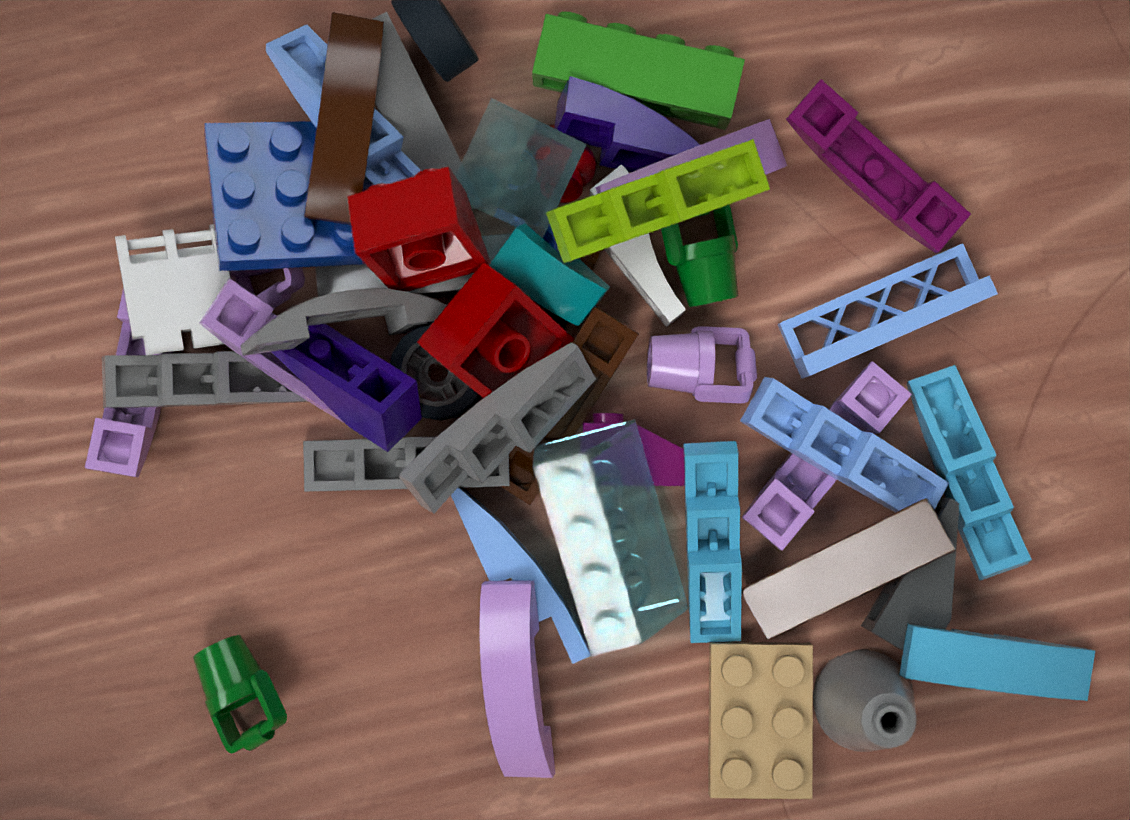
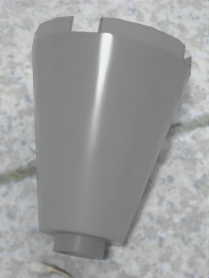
M868 649L848 652L830 660L817 676L813 690L814 711L824 733L838 745L859 752L894 748L907 742L916 727L915 697L910 679H905L899 675L901 666L887 655Z

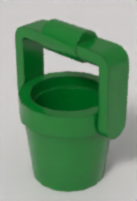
M730 204L713 210L718 234L716 239L683 246L678 223L661 228L667 260L672 266L676 267L688 307L738 297L734 254L738 249V242ZM710 211L698 216L707 215L710 213Z
M241 635L231 636L218 641L193 656L206 697V708L226 751L229 753H235L243 749L252 751L272 739L275 735V730L286 723L287 713L270 676L260 668ZM258 699L268 720L260 721L240 735L230 712Z

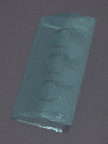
M636 419L537 445L534 448L533 469L591 656L642 644L689 608Z

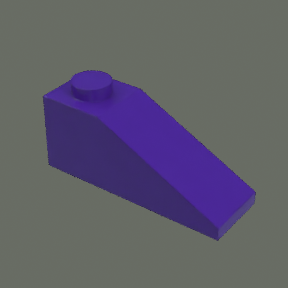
M326 324L308 326L310 338L295 348L272 352L348 427L387 452L422 419L417 381Z

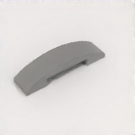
M367 288L334 292L313 298L283 312L240 345L241 351L244 356L293 349L310 338L308 330L310 325L385 316L389 335L409 333L417 327L432 324L447 305L423 295L392 289Z

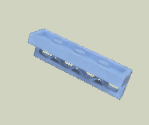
M962 243L777 325L799 375L803 379L998 293L990 275L979 280ZM954 259L966 286L949 292L931 285L938 265ZM927 270L924 281L912 277ZM899 282L920 289L913 309L906 312L885 305L892 285ZM882 290L878 302L867 298V296ZM927 293L939 296L924 304ZM853 302H858L875 309L868 328L860 332L839 325L846 305ZM837 310L833 321L821 318V316ZM882 312L894 316L878 324ZM809 321L828 328L829 331L823 347L808 355H804L793 328ZM836 332L849 336L832 344Z

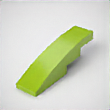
M754 139L561 206L546 212L563 263L765 192L770 190Z

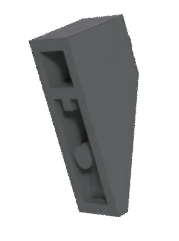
M941 497L935 512L956 550L960 503L952 498ZM956 551L886 584L861 626L902 651L907 623L946 630L952 619Z

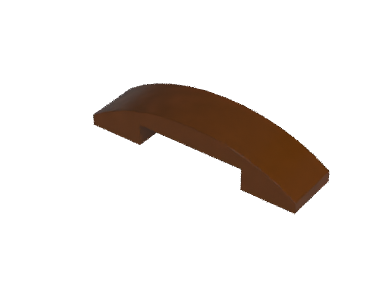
M332 12L304 218L351 225L347 196L363 192L384 21Z
M597 306L594 307L572 343L579 347L596 380L530 453L518 446L513 448L509 453V486L500 487L528 505L532 504L638 337V332Z

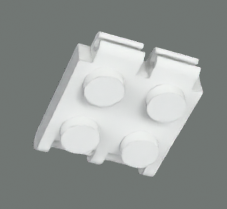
M214 224L209 225V230L174 234V230L170 229L163 230V236L127 240L126 235L115 236L132 340L143 338L146 356L183 350L181 335L183 332L191 333L194 349L224 344L199 323L226 281L230 279L229 271H219ZM207 240L212 242V245L177 249L176 245ZM165 246V251L129 255L128 251Z

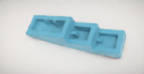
M956 365L908 381V391L912 394L910 397L936 473L939 477L949 482L944 491L945 497L952 498L960 503L958 530L979 580L981 581L1027 565L1032 559L1013 520L1011 511L1014 506L993 462L997 456Z
M737 442L684 443L690 642L741 641L742 561L740 554Z
M907 623L899 675L905 679L965 688L1088 701L1095 650L1000 634L988 635L957 629L945 630Z

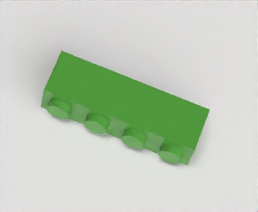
M559 12L558 16L545 15L532 70L533 86L562 93L571 76L604 86L630 97L662 116L718 129H727L732 118L745 59L734 57L732 50L715 45L706 46L705 50L686 46L683 39L668 34H659L656 36V39L637 35L634 28L621 23H609L607 27L589 24L584 16L573 12Z

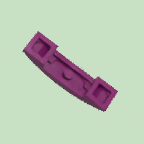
M820 79L786 118L788 123L826 166L856 194L910 237L934 253L940 252L969 218L971 213L935 181L927 183L855 118L859 112Z

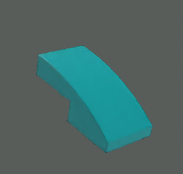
M526 223L515 228L489 264L491 268L520 288L530 299L576 326L583 323L610 288L605 281L579 258L563 263L560 253Z

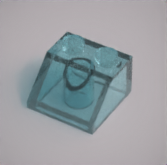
M491 98L457 171L456 178L465 189L472 207L514 227L526 223L543 238L550 224L546 212L558 207L587 144Z

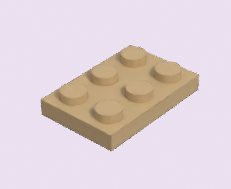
M709 642L708 794L710 798L812 799L813 645L811 643Z

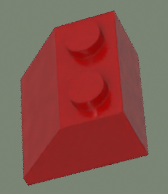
M449 166L440 169H425L417 173L416 176L390 184H375L367 188L366 191L347 196L355 253L388 289L408 292L475 273L483 262L487 265L490 264V258L467 193Z
M483 262L416 343L480 396L485 398L526 368L567 344L572 343L574 338L520 288Z

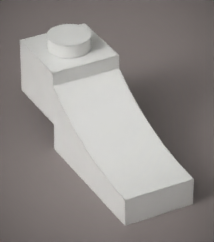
M621 164L590 189L589 197L597 194L595 187L629 174V172ZM649 233L604 249L666 327L685 312V307L674 294L659 266Z

